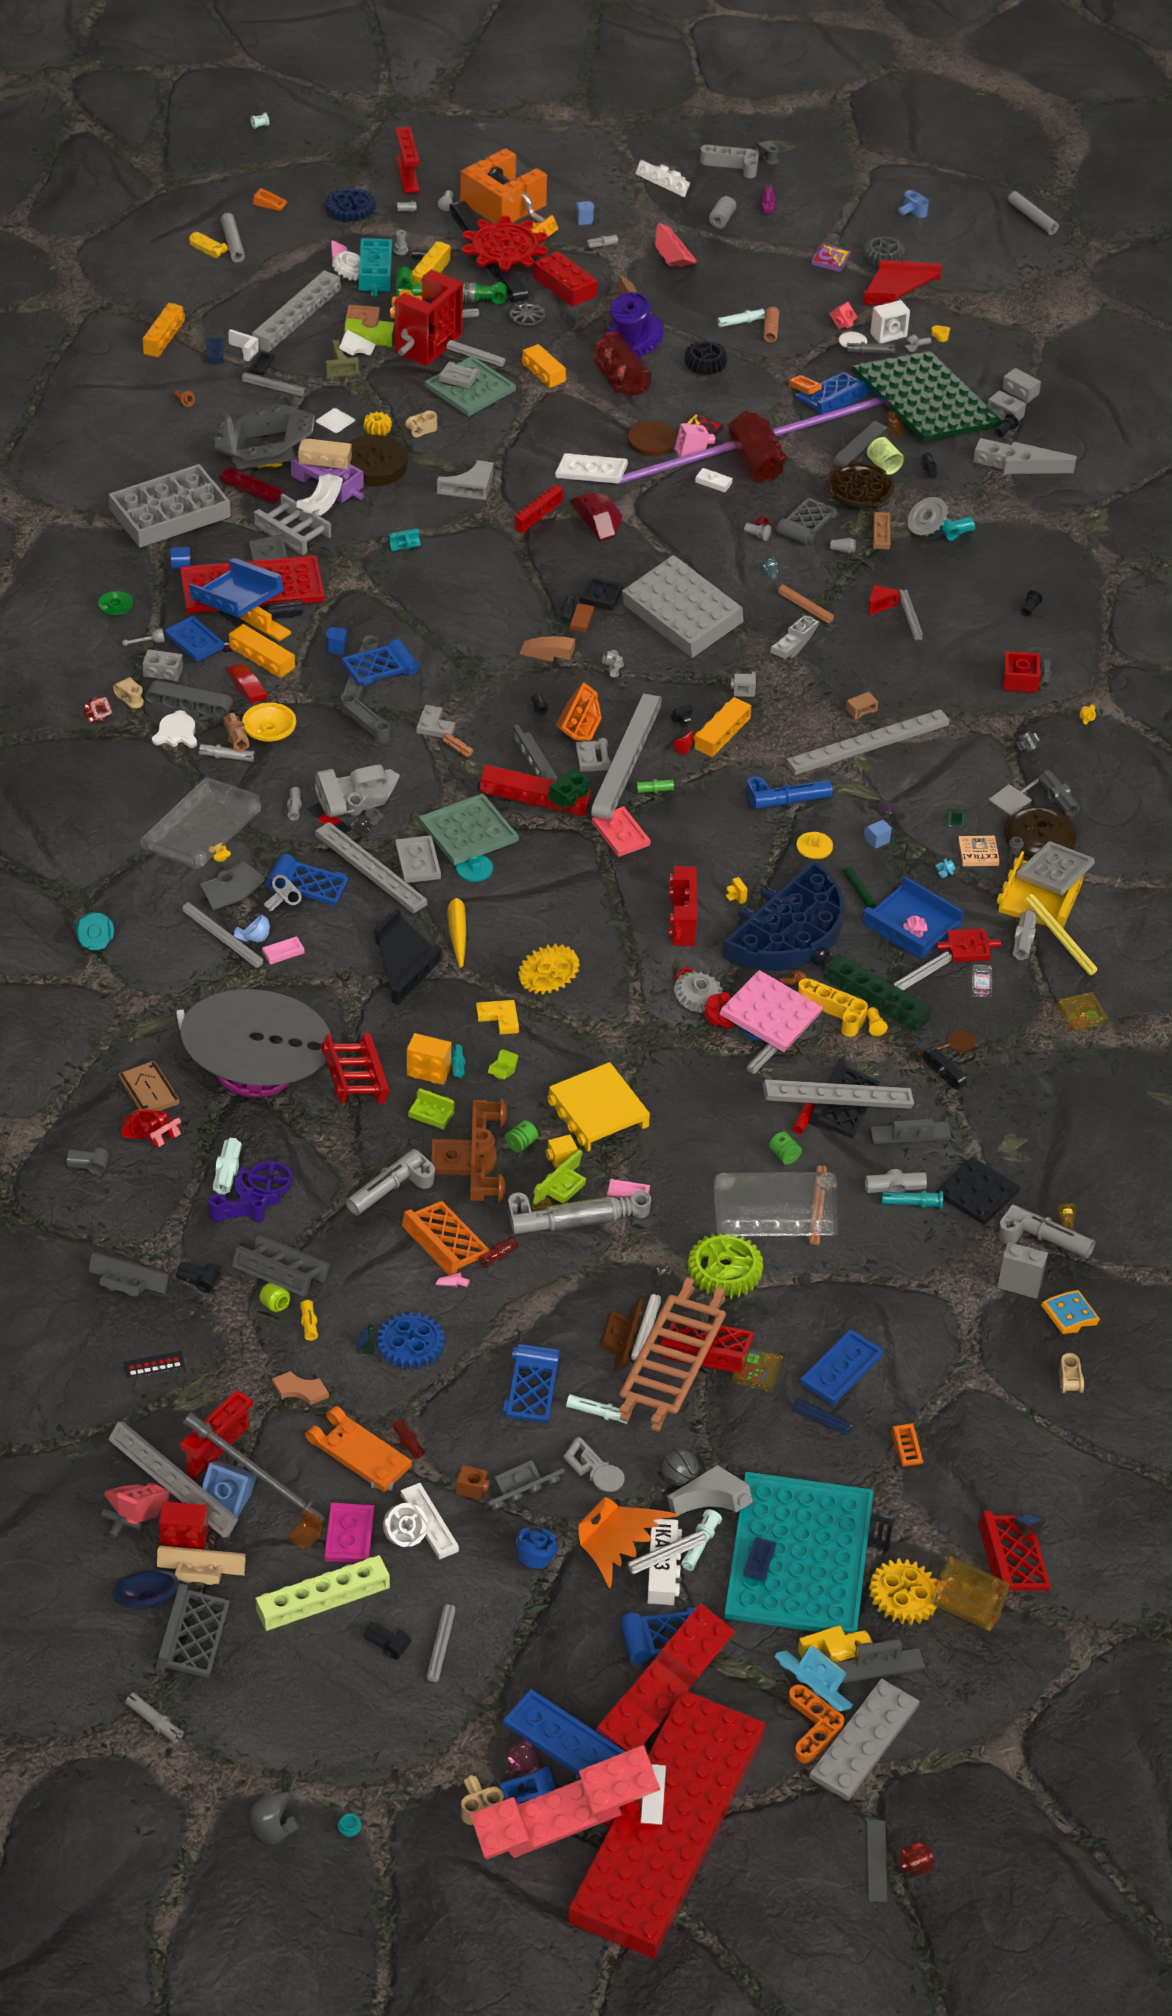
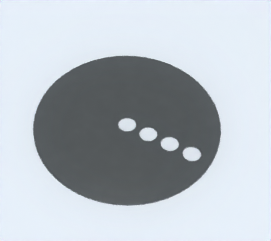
M255 989L230 990L204 998L186 1013L181 1024V1040L184 1048L190 1057L201 1067L230 1081L259 1086L292 1083L315 1073L325 1064V1055L322 1054L321 1049H309L307 1044L316 1042L321 1045L325 1040L326 1034L331 1035L325 1021L309 1006L283 994ZM260 1033L264 1038L260 1041H255L250 1038V1034ZM271 1036H279L283 1039V1042L274 1044L269 1041V1038ZM297 1039L302 1042V1045L292 1047L288 1044V1041Z

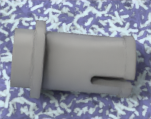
M413 200L411 202H398L397 204L398 212L412 211L414 213V211H417L416 202H413Z

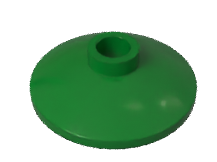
M112 591L100 597L98 606L102 612L108 615H122L131 610L133 599L125 592Z

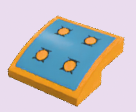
M1079 1290L1054 1296L1043 1301L1041 1304L1062 1334L1077 1333L1081 1327L1097 1325L1100 1320Z

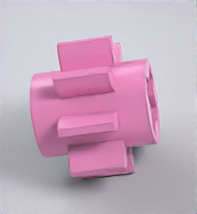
M911 916L907 918V923L903 924L904 929L919 938L924 936L923 931H927V924L924 918L919 916Z

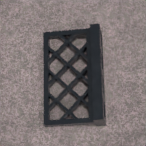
M840 1058L827 1082L848 1085L867 1083L872 1086H879L880 1083L871 1077L846 1067V1061ZM844 1075L852 1076L854 1081L847 1082ZM817 1103L808 1123L813 1126L820 1123L853 1139L868 1106L841 1105L842 1107L834 1108L832 1104ZM857 1109L859 1115L852 1117L849 1110ZM845 1112L847 1118L840 1119L837 1113ZM832 1114L835 1120L829 1121L824 1116ZM850 1122L853 1130L845 1128L843 1124Z

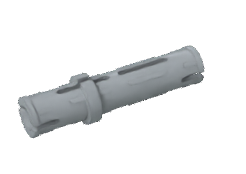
M200 744L201 751H199V755L214 756L215 759L221 757L250 762L254 761L253 755H255V751L245 750L244 752H238L237 749L221 747L218 744L217 746Z
M135 1692L130 1694L133 1700L129 1696L127 1697L125 1704L151 1723L158 1733L162 1732L173 1743L179 1741L175 1738L176 1736L179 1739L182 1738L183 1731L172 1724L169 1717L166 1715L162 1716Z

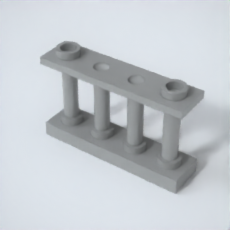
M284 494L281 495V505L267 514L258 509L254 512L255 526L271 536L282 534L284 544L301 555L307 553V542L320 533L328 538L331 537V523L313 512H303V509L296 507V501ZM284 511L290 514L281 521L274 519V517ZM296 518L302 521L292 529L285 526ZM307 526L314 529L305 536L298 534Z

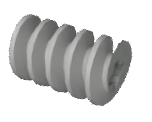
M727 196L719 199L709 215V221L712 226L718 229L725 227L736 209L735 201Z

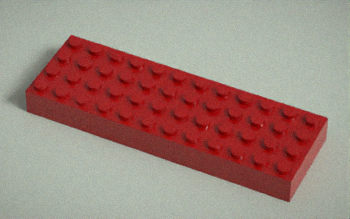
M683 1689L681 1690L648 1754L651 1765L666 1766L662 1824L641 1823L643 1797L622 1805L620 1809L622 1815L615 1818L569 1907L568 1923L655 1959L764 1738L766 1723Z

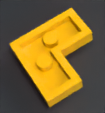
M514 1000L476 1003L478 1022L497 1020L499 1034L519 1033Z

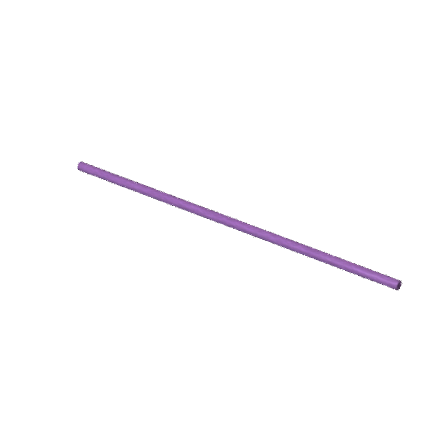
M877 397L623 474L619 484L885 403Z

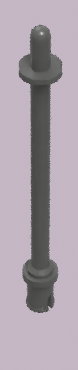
M192 1412L183 1421V1424H186L195 1431L200 1439L201 1437L208 1438L302 1510L300 1513L301 1517L306 1513L320 1524L325 1522V1517L311 1506L314 1502L313 1500L306 1503L215 1434L210 1427V1423L203 1422Z

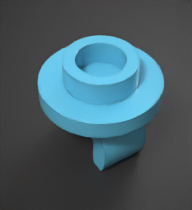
M945 858L943 859L944 863L941 862L936 865V868L940 871L938 873L941 878L946 877L949 872L951 875H954L953 870L956 868L952 860L948 861Z

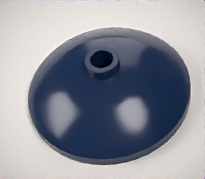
M145 1571L128 1576L118 1582L112 1590L114 1601L121 1606L132 1609H151L171 1598L177 1591L179 1582L177 1576L168 1571Z

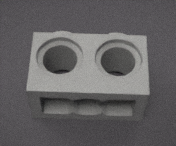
M147 650L143 661V675L145 677L173 681L179 680L183 669L182 654Z

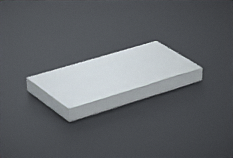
M564 453L555 475L556 478L619 484L628 465V459Z

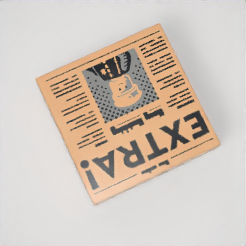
M958 836L962 866H999L995 836Z

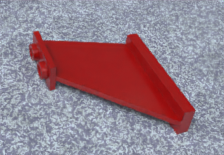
M880 260L878 272L868 289L864 290L863 305L880 306L895 302V299L930 280H940L942 264Z

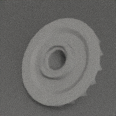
M937 497L925 498L918 502L909 513V529L915 535H920L921 537L923 535L928 536L929 533L934 534V531L939 530V527L943 526L944 521L947 520L946 516L949 513L946 503Z
M694 970L690 973L686 971L684 975H680L674 986V993L680 1004L691 1011L704 1013V1004L711 995L721 994L723 988L720 987V982H716L715 977H710L709 973L703 974L702 971L695 972Z

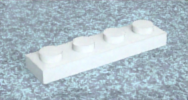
M421 1483L401 1490V1497L405 1503L415 1504L424 1511L428 1523L426 1524L425 1531L427 1532L425 1537L438 1559L440 1560L459 1552L458 1544Z

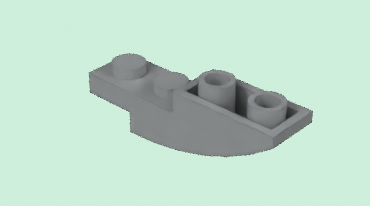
M803 616L789 627L787 635L771 647L770 653L784 659L787 657L793 658L811 638L819 625V621L814 620L810 616Z

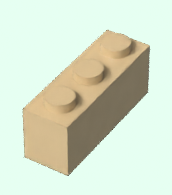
M305 438L301 440L298 450L299 464L348 469L352 458V444Z

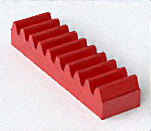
M552 485V488H548V492L544 491V495L540 494V498H535V501L527 504V508L524 507L523 511L515 514L514 528L516 531L522 534L563 502L564 488Z

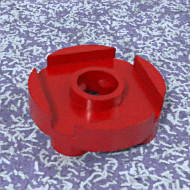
M722 992L721 994L711 995L704 1004L706 1019L714 1026H724L723 1029H730L737 1025L720 1015L719 1010L731 999L728 993Z

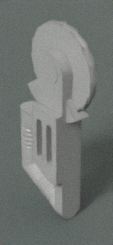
M581 1437L574 1439L563 1456L580 1476L589 1471L591 1473L590 1481H593L599 1490L604 1492L617 1491L625 1482L622 1470L609 1465V1462H603ZM579 1447L583 1450V1453L581 1454V1463L583 1464V1466L574 1457Z

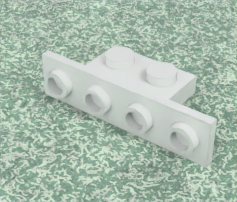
M640 160L636 175L685 197L690 182L686 181L685 177L680 176V172L668 170L669 167L662 164L654 166Z

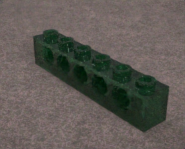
M837 954L825 965L824 980L842 989L844 992L866 1001L871 1007L877 1008L878 1011L907 1028L918 1032L930 1020L932 1006L844 956Z

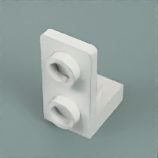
M234 330L228 332L229 344L242 348L244 360L250 361L259 351L258 338Z

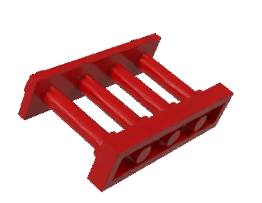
M411 127L396 128V137L401 156H396V162L404 193L420 192L414 170L415 166H420V160Z
M326 1034L324 1042L321 1043V1052L325 1055L335 1086V1095L338 1096L340 1104H344L347 1094L372 1093L375 1095L377 1103H385L390 1089L371 1034H363L361 1042L358 1044H333L331 1035ZM358 1051L362 1057L338 1058L336 1052ZM340 1065H363L367 1071L342 1072ZM368 1079L371 1082V1086H347L345 1080Z

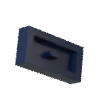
M206 338L207 363L223 362L222 338Z
M755 1537L743 1576L765 1582L777 1543Z

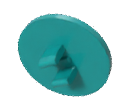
M480 855L478 857H470L469 860L456 864V871L464 880L479 882L491 876L493 864L487 857Z

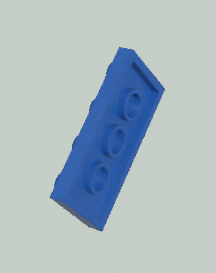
M850 1329L801 1378L800 1384L834 1406L883 1356L884 1350Z

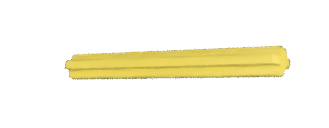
M1029 894L1025 901L1089 975L1097 972V967L1035 895Z

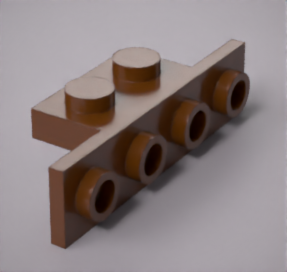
M641 1298L630 1307L627 1318L613 1310L607 1316L599 1346L617 1355L613 1367V1372L615 1373L622 1367H626L630 1360L628 1354L634 1345V1340L632 1339L638 1330L639 1325L637 1321L643 1312L641 1308L643 1299Z

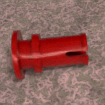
M690 730L684 737L676 739L673 742L674 750L680 755L687 754L691 744L694 742L696 732L693 733Z

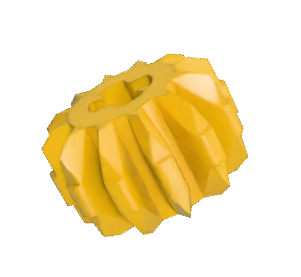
M370 412L369 415L365 416V431L368 435L386 436V433H390L391 418H389L388 414H383V412Z

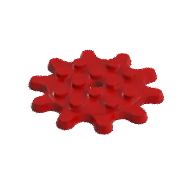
M501 216L499 222L494 224L486 220H478L477 227L480 230L463 232L464 240L472 243L464 245L462 251L465 255H478L476 263L479 267H485L491 263L498 264L503 272L509 271L513 264H521L526 268H530L534 263V260L531 258L532 256L543 257L547 254V247L541 246L539 243L545 242L548 234L545 232H532L534 223L530 220L523 221L520 224L512 223L509 216Z

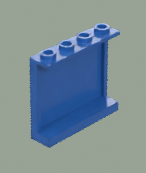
M236 558L229 560L230 571L205 586L199 587L191 583L189 584L192 600L236 617L244 615L284 590L281 575Z
M903 876L902 885L876 908L867 907L863 911L862 924L922 960L937 946V942H942L947 938V930H956L962 925L964 911L917 884L915 881ZM911 916L924 918L927 924V931H923L924 936L919 938L904 929L903 924L907 923V918Z

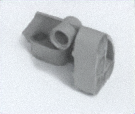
M382 765L359 768L354 770L350 776L336 778L334 770L328 769L316 772L315 790L324 812L329 817L344 814L356 816L363 810L384 805L394 790L400 775L391 769L384 771Z

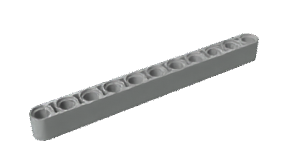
M643 693L593 803L592 817L611 820L658 715L662 701L661 696Z

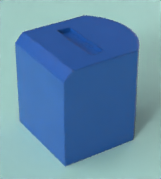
M189 547L171 548L172 570H180V567L190 566Z
M335 627L329 628L326 632L327 651L344 655L347 646V630Z

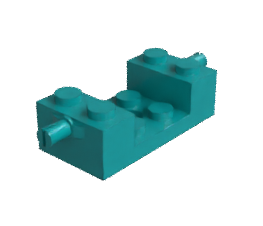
M361 238L359 291H371L372 297H374V293L375 297L378 295L377 291L390 292L392 239Z

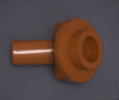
M176 390L174 392V396L180 399L181 405L191 407L195 403V396L191 391L181 393L179 390Z
M796 970L792 973L793 978L780 977L779 982L784 985H795L798 989L799 982L807 978L804 972Z

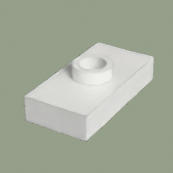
M702 468L696 476L695 482L726 492L731 486L733 478Z

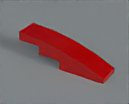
M243 663L226 667V671L237 691H241L244 698L247 697L250 703L267 699V693L261 683Z

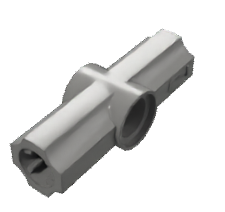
M1031 910L1021 913L1019 925H1017L1013 956L1017 960L1023 961L1029 958L1031 945H1033L1037 915Z
M892 1169L883 1175L865 1176V1190L867 1193H904L906 1190L927 1188L925 1172L903 1173L899 1169Z

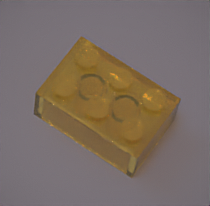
M950 1556L941 1569L930 1603L990 1631L1000 1617L1010 1584Z

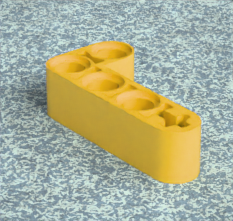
M802 979L799 982L798 993L822 1006L823 1012L842 1019L841 1032L843 1035L852 1037L859 1032L866 1021L868 1008L866 1001L812 979Z

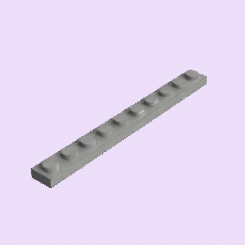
M940 709L787 758L786 764L794 775L948 726L950 720Z

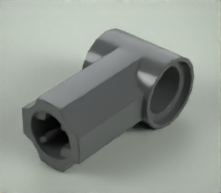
M95 1148L92 1152L71 1149L68 1152L67 1167L84 1168L93 1174L101 1175L106 1170L109 1152L102 1148Z

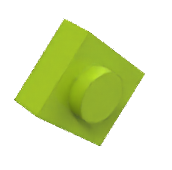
M501 1049L498 1060L489 1066L488 1073L493 1074L498 1079L508 1078L515 1073L518 1055Z

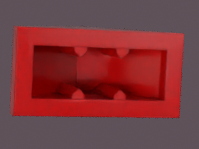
M874 585L869 599L868 614L872 615L897 606L900 592L896 589Z

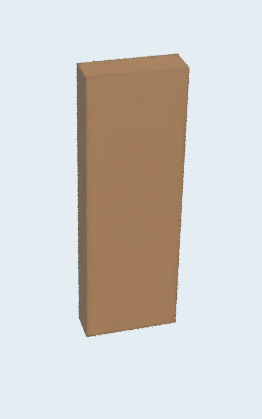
M874 512L873 549L890 550V513Z

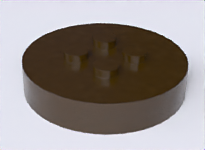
M364 435L348 442V444H352L350 464L363 471L365 486L388 485L396 482L405 474L407 470V451L399 441L384 435Z

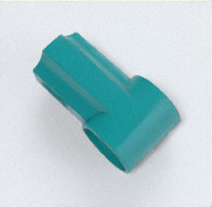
M971 516L956 521L947 519L939 529L948 540L952 541L962 533L975 530V524Z

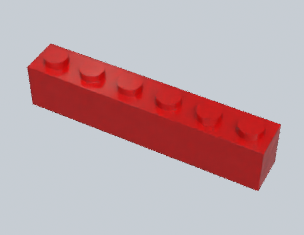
M485 765L479 788L481 793L584 817L591 795V789H589L585 797H581L573 806L563 810L548 799L549 787L555 782L554 780Z

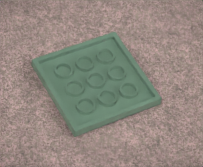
M473 356L456 364L470 369H480L479 378L475 379L469 389L439 381L441 373L425 381L427 389L468 417L516 391L514 383Z
M483 793L419 817V823L430 836L432 835V839L454 865L467 861L470 857H478L519 841V835Z

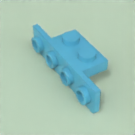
M809 1647L801 1662L787 1650L777 1652L774 1656L780 1661L779 1664L783 1668L792 1671L800 1682L809 1685L816 1695L826 1699L829 1705L837 1711L851 1709L853 1706L837 1692L847 1673L816 1647Z

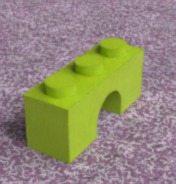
M347 318L344 334L346 330H349L375 345L392 347L394 322L379 321L376 327L367 328L363 326V319Z

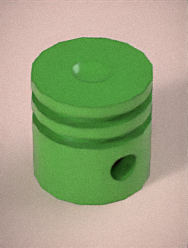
M527 1120L521 1121L505 1134L506 1143L517 1153L522 1152L538 1139L536 1128Z
M785 1131L776 1134L769 1143L770 1150L785 1165L796 1161L802 1153V1148Z

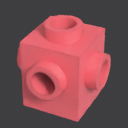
M849 302L836 307L829 313L838 329L851 327L854 324L853 321L858 318Z

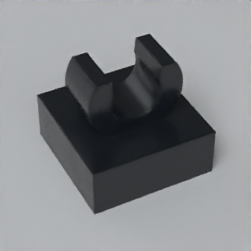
M691 704L674 708L671 715L673 723L680 721L682 727L689 726L688 722L691 721L690 715L693 711Z

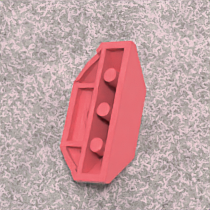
M658 223L655 247L659 250V254L666 259L665 262L670 266L675 265L677 267L696 264L697 260L674 234L672 229Z
M149 1483L147 1486L127 1485L106 1490L104 1495L117 1513L126 1517L127 1522L138 1524L156 1518L162 1509L163 1501L168 1500L171 1492L162 1486Z

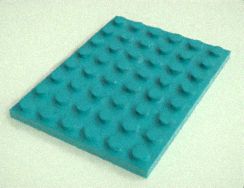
M746 1472L744 1482L750 1487L753 1502L741 1509L739 1513L724 1619L813 1632H821L840 1625L845 1635L857 1632L873 1490ZM755 1537L777 1543L765 1582L743 1576Z

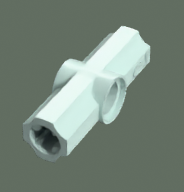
M229 1138L224 1141L221 1156L217 1158L213 1190L221 1195L230 1192L234 1176L238 1173L242 1144L236 1138Z

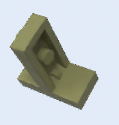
M332 340L334 360L326 361L327 378L359 374L358 358H347L344 355V351L339 349V340Z

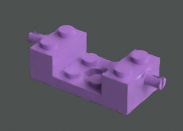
M298 455L295 460H291V476L303 483L311 477L319 480V476L335 475L343 478L339 494L336 498L337 501L343 503L351 496L359 500L363 499L364 494L359 492L364 487L363 471L349 464L348 469L299 464Z

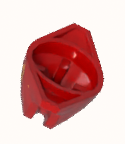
M150 1109L132 1111L123 1118L122 1137L142 1139V1134L153 1128L148 1125V1122L152 1121L151 1114L158 1112L162 1115L166 1114V1112Z

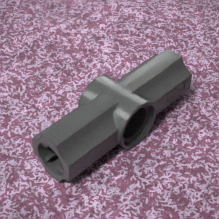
M1049 770L1044 771L1039 776L1038 781L1047 791L1048 799L1053 804L1057 803L1065 815L1069 817L1074 816L1079 811L1080 806L1071 796L1069 786L1066 783L1062 784L1053 772Z

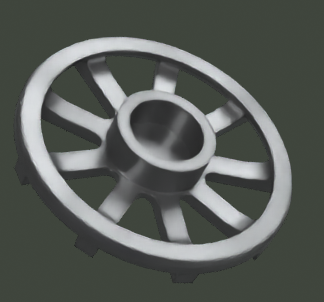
M527 302L519 305L515 304L510 310V318L519 325L533 326L544 320L545 310L539 307V304ZM534 317L539 318L540 320L536 322L534 320ZM518 318H521V319H522V323H521V322H518L517 319H518Z

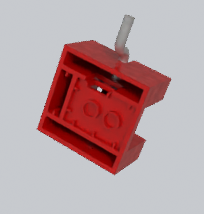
M432 269L424 274L421 279L422 300L403 293L394 302L396 325L394 328L395 353L424 366H428L447 349L449 340L456 341L462 336L463 282Z

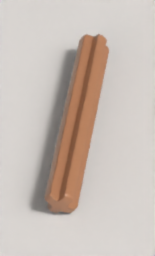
M785 585L779 587L778 593L816 617L829 624L834 620L833 614Z

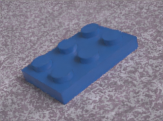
M194 616L165 629V636L195 662L224 648V642Z

